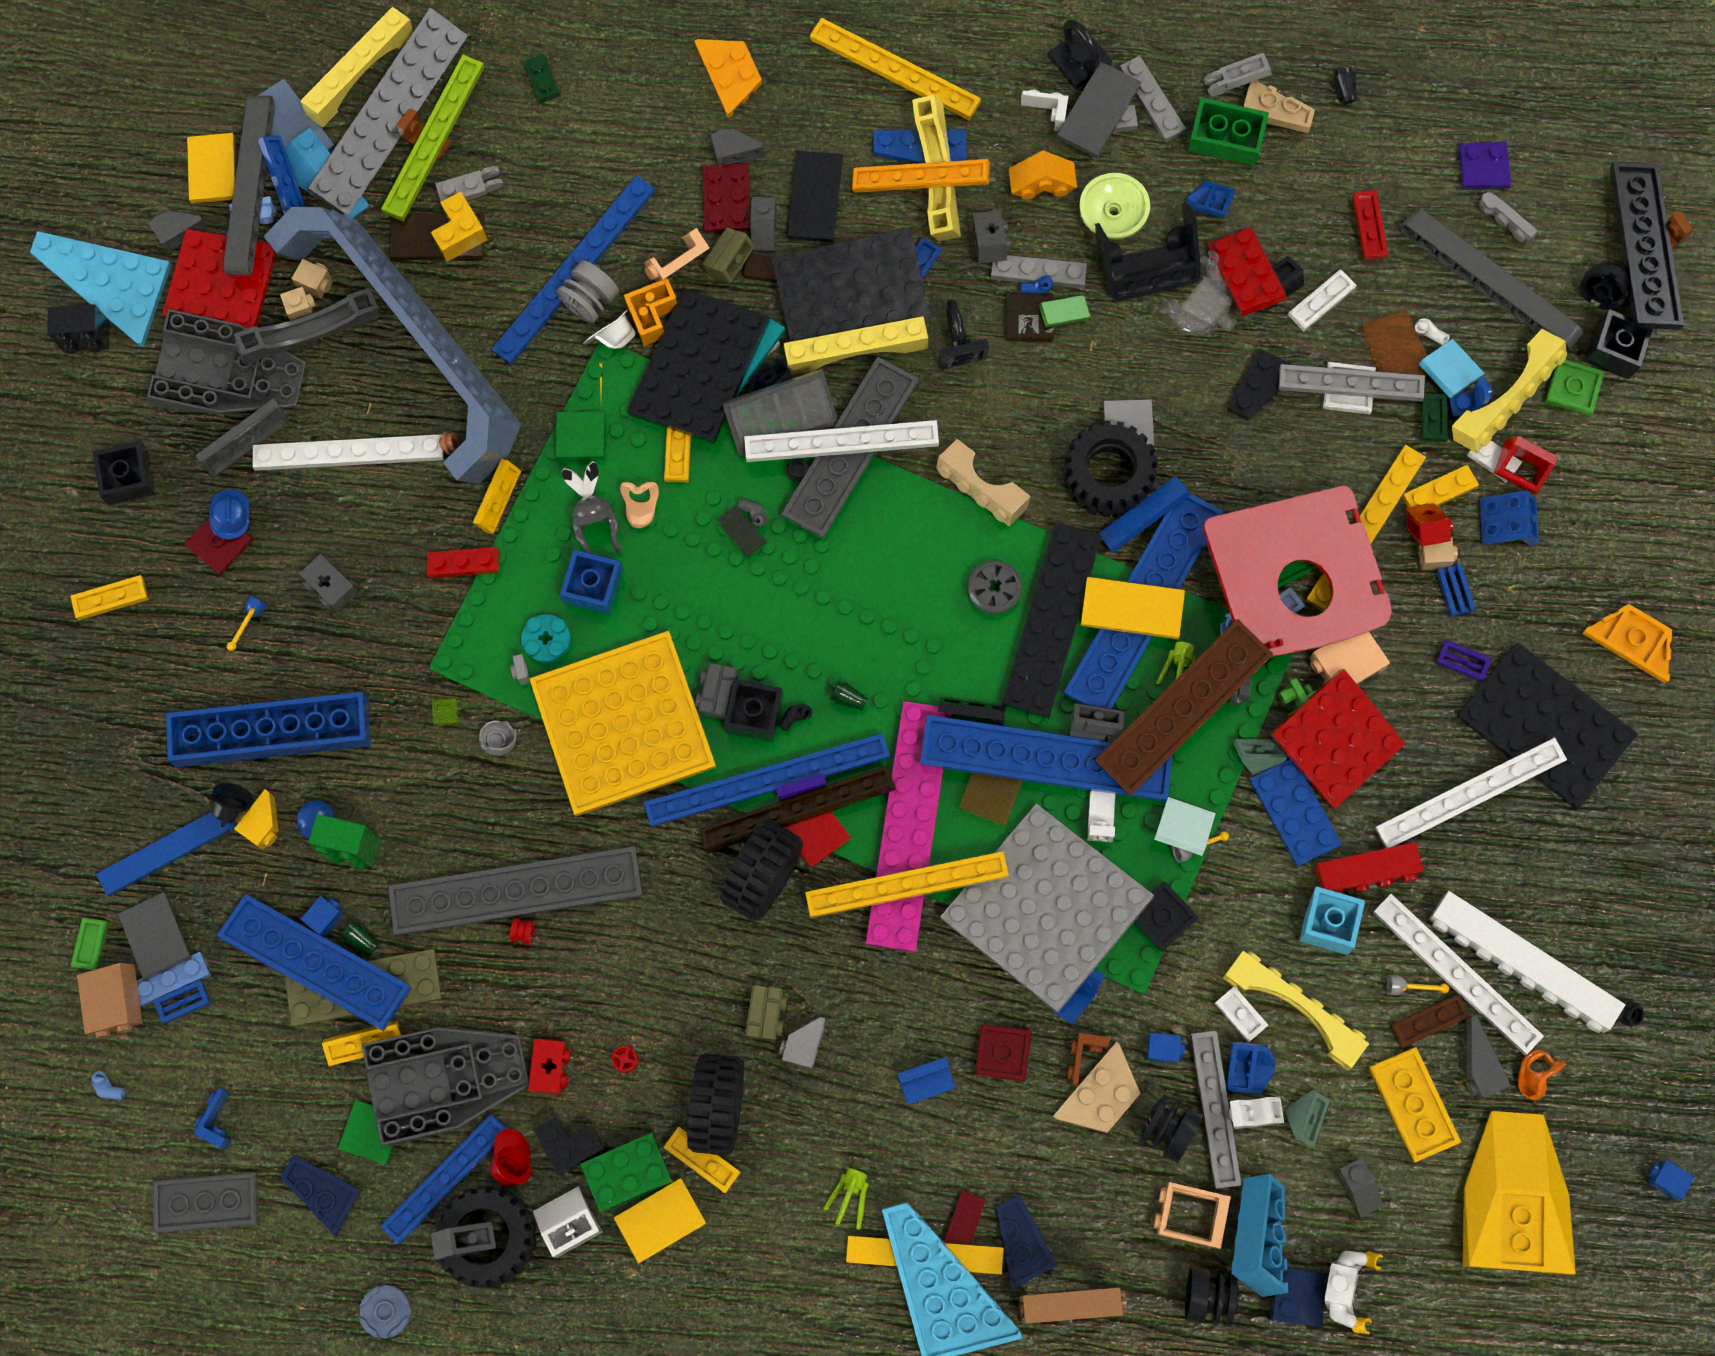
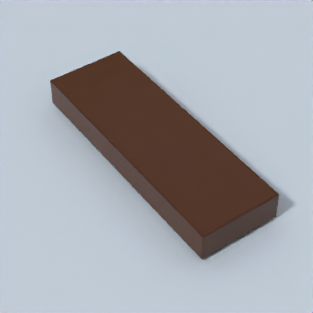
M1457 994L1389 1026L1402 1049L1471 1016L1460 994Z

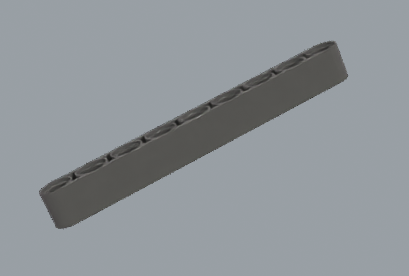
M272 96L247 97L224 257L226 275L253 274L267 165L258 139L272 135L275 103Z
M1415 208L1400 225L1401 232L1407 238L1535 333L1544 329L1565 340L1566 352H1569L1583 335V330L1577 323L1424 210Z

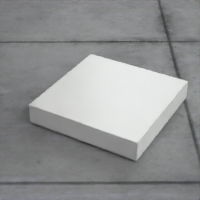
M1335 362L1327 363V368L1374 372L1376 370V367ZM1324 394L1323 409L1370 415L1373 397Z

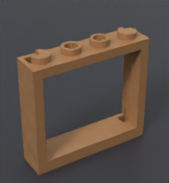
M1120 1288L1023 1295L1018 1297L1021 1324L1123 1315L1122 1310L1127 1309L1125 1293H1121Z

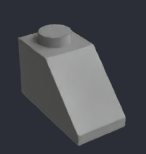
M819 1017L789 1034L787 1041H782L779 1055L783 1056L782 1061L784 1063L813 1070L826 1023L825 1018Z

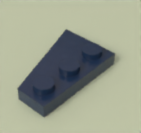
M296 1155L291 1157L281 1176L282 1181L307 1205L318 1220L329 1229L330 1233L337 1237L362 1190Z
M1021 1195L997 1207L1011 1290L1058 1264Z

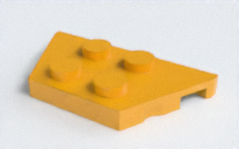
M694 40L705 69L729 118L734 114L733 111L741 103L744 104L749 95L762 85V79L744 41Z
M1627 604L1617 612L1589 626L1582 633L1666 684L1669 681L1670 674L1668 672L1669 661L1671 660L1670 642L1672 641V629L1634 606Z

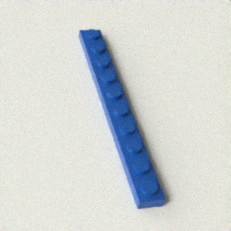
M636 175L491 349L496 356L512 366L563 304L557 297L556 290L560 286H564L563 282L565 279L575 281L572 278L571 272L581 260L588 261L593 265L600 260L654 195L655 188Z
M882 733L644 802L650 826L655 827L776 792V787L820 774L828 777L890 759V755Z

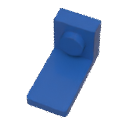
M1480 377L1472 391L1460 392L1451 399L1447 396L1451 420L1459 419L1466 410L1472 412L1486 406L1492 397L1491 385L1487 384L1486 377Z
M1095 969L1059 1013L1054 1010L1052 1011L1069 1023L1074 1024L1098 994L1105 975Z
M219 1088L217 1092L214 1091L207 1102L209 1107L205 1114H201L194 1126L196 1128L194 1135L227 1150L232 1140L225 1137L227 1132L212 1126L230 1093L225 1089Z

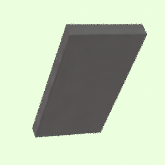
M1100 62L1099 67L1095 70L1058 131L1056 139L1097 159L1139 90L1141 81Z
M273 398L195 456L212 477H216L253 450V445L261 444L290 421Z
M257 1172L153 1181L154 1233L259 1225Z

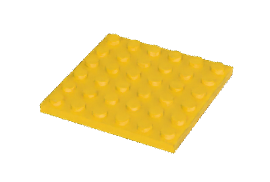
M669 631L529 678L575 817L716 768Z

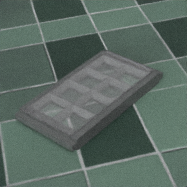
M822 369L722 403L739 457L746 456L744 436L823 430L834 426L838 422Z

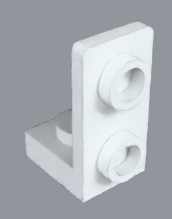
M1023 90L1021 105L1052 109L1051 121L1055 122L1054 131L1060 130L1065 121L1068 96L1060 93L1048 94L1040 93L1037 90Z
M1097 791L1090 792L1087 841L1113 842L1115 837V827H1113L1115 794Z

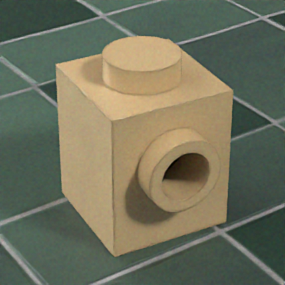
M302 259L291 278L297 288L303 287L305 292L311 293L320 299L324 293L330 290L332 285V278L327 267L321 263L316 262L313 264Z
M303 287L280 294L287 316L291 321L314 313L313 307H316L312 294H307Z
M1452 538L1450 542L1423 547L1421 545L1418 546L1421 570L1446 569L1452 566L1458 557L1457 547L1453 546Z

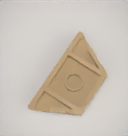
M1117 1042L1053 1115L1055 1120L1108 1133L1140 1095L1122 1049Z

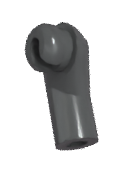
M740 499L738 510L750 513L754 526H764L767 523V515L763 506L750 500Z

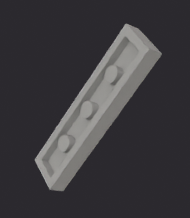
M1138 56L1120 65L1119 71L1141 81V86L1135 96L1163 141L1167 143L1184 134L1186 131L1185 126L1142 58Z
M1007 255L1006 261L992 263L991 279L1034 283L1042 276H1049L1053 280V286L1084 289L1087 263Z

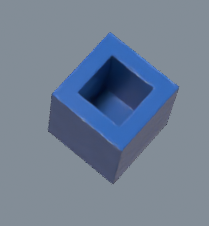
M320 896L301 920L319 935L326 938L344 917V914L339 911L342 906L331 897L325 900Z
M1150 1033L1148 1035L1146 1061L1177 1064L1179 1058H1184L1185 1043H1181V1036Z
M1668 1160L1655 1163L1648 1173V1176L1651 1178L1647 1184L1676 1201L1684 1198L1695 1177Z

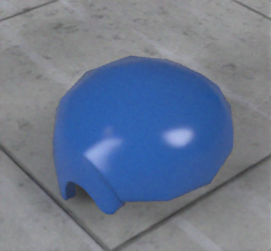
M322 800L309 801L298 811L296 817L297 828L301 835L307 839L310 838L317 814L332 818L335 816L331 806Z

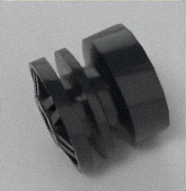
M1164 1094L1153 1105L1144 1121L1139 1142L1145 1144L1149 1136L1152 1135L1155 1138L1150 1148L1154 1150L1161 1141L1166 1143L1163 1155L1179 1163L1195 1135L1203 1116L1190 1108H1187L1181 1116L1177 1115L1178 1101L1173 1103L1170 1110L1166 1109L1165 1107L1170 1097Z
M1190 1266L1185 1295V1321L1204 1323L1207 1312H1211L1213 1325L1219 1324L1222 1314L1223 1326L1231 1327L1239 1302L1237 1277L1232 1274V1271H1228L1226 1282H1224V1271L1219 1269L1213 1281L1210 1280L1209 1268Z

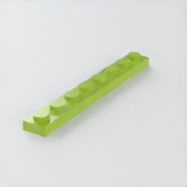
M462 54L381 208L382 213L404 222L484 69L482 62Z

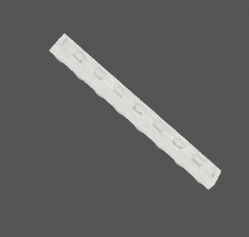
M937 420L744 436L746 462L939 446Z
M442 434L253 445V469L257 471L444 460V451L439 443Z
M1553 738L1375 827L1385 848L1394 847L1565 762L1567 758L1557 740Z
M1392 894L1373 911V914L1521 1053L1527 1055L1544 1037Z

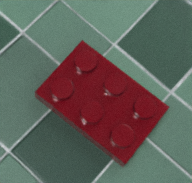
M749 164L703 166L705 234L723 233L726 228L740 232H751Z

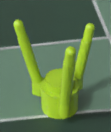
M1176 642L1174 650L1169 652L1168 659L1156 682L1157 685L1162 683L1173 660L1178 665L1175 680L1183 673L1184 667L1188 666V664L1190 666L1196 661L1197 656L1194 655L1195 646L1187 642Z
M848 1168L846 1175L842 1174L840 1182L824 1206V1210H828L844 1186V1190L847 1192L835 1221L836 1225L841 1223L852 1193L858 1194L860 1190L856 1228L858 1230L861 1229L866 1191L869 1186L865 1182L866 1174Z

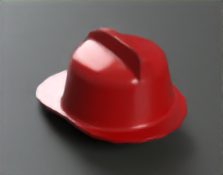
M513 1129L500 1131L494 1141V1157L490 1163V1172L493 1178L499 1182L500 1188L526 1183L531 1174L529 1144L523 1135Z

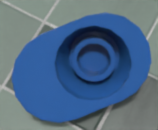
M224 490L212 498L209 523L215 535L222 539L230 540L242 536L247 530L249 524V502L241 492Z

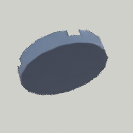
M389 1285L375 1287L361 1301L360 1323L365 1331L373 1337L384 1339L395 1337L403 1332L410 1322L412 1314L411 1301L406 1293L398 1287Z

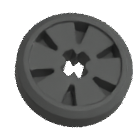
M988 561L982 563L972 572L969 578L968 594L970 600L977 609L984 613L992 615L1006 613L1018 603L1021 596V578L1018 572L1005 562ZM991 583L995 585L997 583L1000 584L999 592L996 593L995 590L993 592L990 591Z

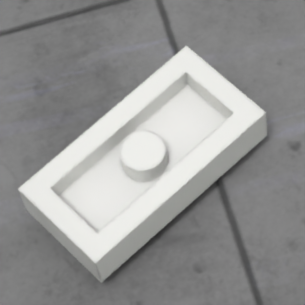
M1490 441L1478 453L1470 450L1467 456L1494 474L1502 448L1493 441ZM1512 456L1506 469L1515 473L1522 462ZM1494 474L1495 476H1497L1498 478H1500V479H1501L1502 481H1504L1505 483L1508 482V480H1506V479H1504V478H1502V477H1500V476Z
M1235 986L1214 1003L1248 1043L1268 1026L1265 1020Z

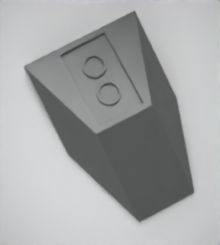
M168 309L163 328L164 339L160 356L147 394L148 406L226 414L257 411L274 398L281 409L295 408L306 362L285 350L244 365L235 346L234 333L246 330L247 328L235 323Z
M434 1028L362 1044L382 1149L458 1129L529 1086L520 1039L517 1035Z

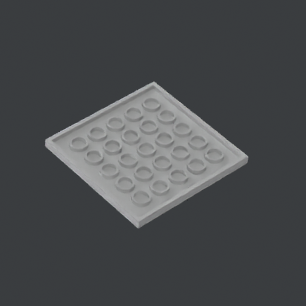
M1035 804L995 852H1004L1009 878L966 886L940 918L1055 1012L1059 1013L1154 899V895L1043 808Z

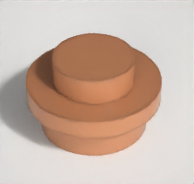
M443 432L439 440L440 447L446 454L451 455L460 446L459 437L455 432Z

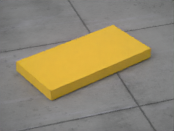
M1087 577L1081 626L1179 639L1185 590Z
M1417 1047L1369 1067L1413 1163L1461 1143Z

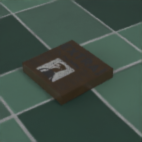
M1053 293L1006 294L1007 341L1054 340V326L1045 328L1039 309L1041 303L1053 301Z

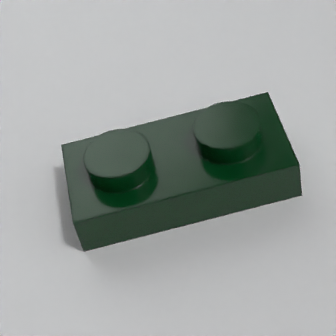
M544 54L523 61L539 104L561 96Z
M1424 393V399L1421 401V442H1446L1447 394Z

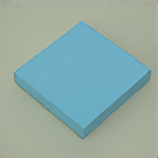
M1453 339L1422 359L1419 363L1422 369L1450 399L1485 374Z

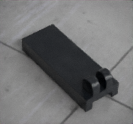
M940 697L938 712L993 719L994 725L1003 726L1006 706Z

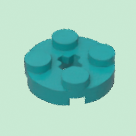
M544 614L530 618L522 631L521 642L527 655L534 661L550 664L558 661L564 653L568 652L571 645V634L562 619L554 615ZM548 633L553 639L548 641L547 645H543L540 637Z

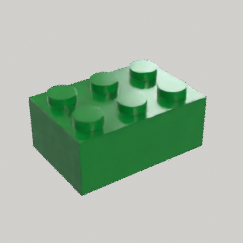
M1201 97L1188 152L1256 166L1269 112Z
M317 814L308 843L315 848V852L320 853L321 857L326 858L327 862L340 865L341 861L350 864L352 868L364 870L365 867L373 868L381 840L366 825Z
M652 1132L580 1164L598 1210L602 1214L674 1182L656 1136Z

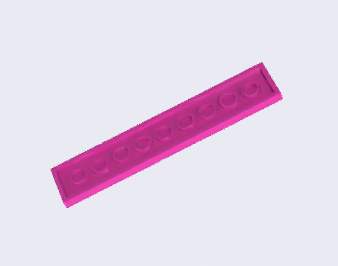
M903 701L892 779L896 790L889 792L876 877L929 867L943 768L920 765L926 716L951 718V713L938 712V706ZM924 895L873 905L871 907L866 945L916 953Z

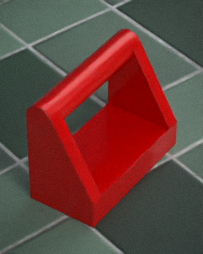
M1515 436L1505 440L1494 474L1535 495L1555 466L1558 456L1520 436ZM1513 455L1537 467L1533 482L1506 469Z

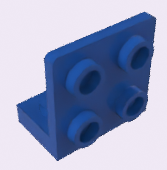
M1526 490L1480 499L1481 532L1484 545L1523 540L1529 546L1539 545L1537 499Z

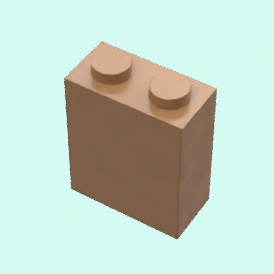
M117 963L77 975L84 1033L86 1035H95L96 1039L111 1037V1032H129L133 1030V1026L143 1024L134 964Z

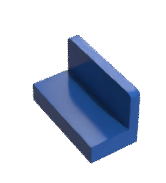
M946 1057L898 1073L908 1105L955 1089Z

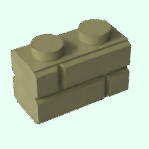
M726 228L723 234L718 237L711 252L706 255L702 266L710 277L731 284L755 245L745 233Z
M752 986L745 1033L746 1038L776 1042L777 1036L782 1037L784 1021H780L781 1011H786L787 996H783V989Z

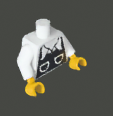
M1344 1251L1340 1254L1338 1260L1331 1263L1325 1295V1304L1327 1310H1329V1316L1332 1320L1352 1328L1354 1333L1370 1334L1369 1331H1366L1365 1324L1372 1323L1371 1319L1354 1315L1362 1266L1376 1270L1381 1269V1266L1376 1265V1261L1379 1257L1383 1258V1255L1370 1251L1366 1253Z

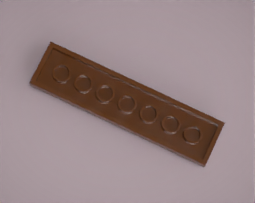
M1237 619L1095 761L1131 796L1273 653Z

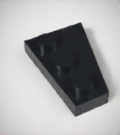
M1259 348L1227 411L1249 421L1278 392L1282 391L1278 390L1280 365L1293 364Z

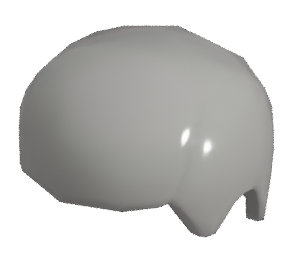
M494 720L487 722L479 732L480 746L486 753L494 756L508 754L514 748L517 739V731L511 727L508 721Z

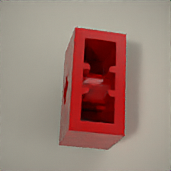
M1435 503L1406 508L1407 531L1422 547L1451 541L1450 533L1453 532L1452 520Z
M534 1039L528 1088L530 1092L562 1095L563 1089H567L568 1074H565V1065L570 1063L571 1048H567L568 1044L566 1042ZM552 1061L557 1067L552 1069L551 1074H549L545 1066H549Z

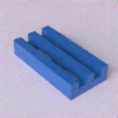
M1462 564L1454 567L1449 566L1446 569H1438L1436 573L1450 617L1474 612L1476 608ZM1455 572L1457 573V576H1458V579H1459V583H1460V586H1461V589H1462V592H1463V595H1464V598H1465V602H1466V605H1467L1466 608H1465V605H1464V602H1463V599H1462V596H1461V592H1460V589H1459V586H1458V583H1457V580H1456ZM1446 574L1449 575L1454 595L1456 597L1457 604L1459 607L1458 610L1455 609V605L1445 577Z
M198 980L153 1000L161 1023L167 1024L212 1004L207 996V990L204 988V982ZM199 989L198 993L193 994L180 1001H177L164 1008L161 1005L177 997H180L186 993H189L193 990ZM202 998V1000L197 1003H194L188 1007H185L167 1016L165 1015V1013L170 1012L176 1008H179L192 1001Z

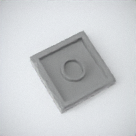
M1152 399L1104 401V421H1110L1111 425H1117V421L1124 422V427L1129 428L1131 425L1137 428L1136 433L1138 435L1143 433L1148 438L1147 445L1152 444L1154 447Z

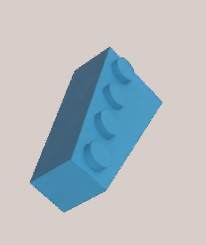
M1271 1174L1245 1178L1243 1180L1234 1259L1232 1262V1274L1261 1297L1288 1293V1283L1283 1282V1271L1287 1270V1259H1283L1282 1244H1286V1233L1281 1225V1220L1285 1219L1284 1185Z

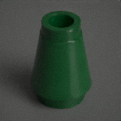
M839 681L830 697L831 700L835 701L834 704L860 711L864 709L868 700L867 697L848 683Z
M352 921L341 934L344 943L367 953L369 956L379 946V943L376 942L360 922L357 924L355 921Z

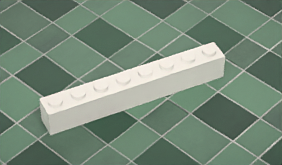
M1450 891L1443 895L1428 919L1433 923L1432 926L1442 933L1448 932L1455 937L1454 940L1464 947L1470 946L1477 951L1476 955L1488 962L1490 960L1499 965L1498 969L1509 976L1513 974L1521 979L1520 983L1530 990H1538L1543 994L1542 997L1552 1004L1558 1003L1565 1008V1013L1576 1019L1578 1017L1587 1022L1586 1026L1597 1033H1605L1611 1030L1626 1005Z

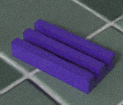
M1445 640L1435 664L1482 682L1492 658ZM1447 649L1482 662L1484 665L1481 666L1446 651ZM1444 658H1447V659H1449V660H1452V661H1454V662H1457V663H1459V664H1462V665H1464V666H1467V667H1469V668H1472V669H1474V670H1477V671H1479V672H1481V673L1475 672V671H1473V670H1470V669H1468V668H1465V667H1463V666H1460V665H1458V664H1455V663H1453V662H1450V661H1448V660H1445Z
M824 774L776 787V792L780 802L827 785Z

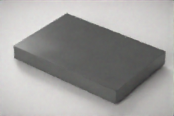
M165 892L118 914L144 980H148L192 958Z

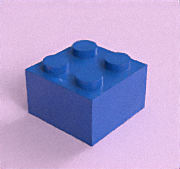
M573 550L560 593L563 603L610 615L624 571L621 561Z

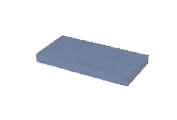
M282 79L258 95L273 97L275 113L271 136L280 135L285 149L294 138L308 128L314 132L329 153L335 149V145L323 129L305 115L301 100L285 79Z

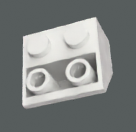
M579 1186L533 1211L540 1233L552 1257L555 1258L603 1233Z

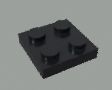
M1165 881L1151 892L1154 895V899L1134 921V924L1161 953L1199 919L1195 912Z

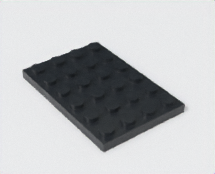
M911 228L772 258L790 342L922 316L925 322L931 321Z
M683 288L627 413L630 416L715 444L727 418L722 403L736 398L770 322L769 316Z
M1518 642L1457 716L1459 720L1510 759L1555 738L1567 760L1534 777L1576 810L1582 806L1638 734Z

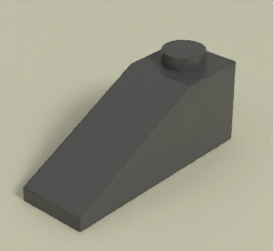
M1474 1015L1466 1020V1078L1468 1080L1466 1085L1470 1094L1473 1097L1476 1096L1477 1100H1480L1511 1085L1477 1015Z

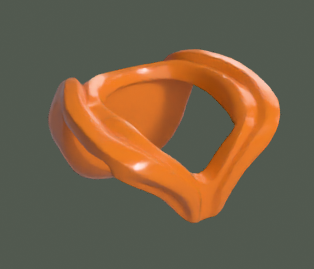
M1542 1050L1531 1051L1523 1058L1518 1075L1520 1092L1527 1099L1534 1101L1541 1099L1546 1093L1547 1078L1566 1066V1062L1564 1060H1557L1555 1062L1548 1053ZM1541 1056L1551 1066L1549 1070L1543 1072H1534L1530 1069V1065Z

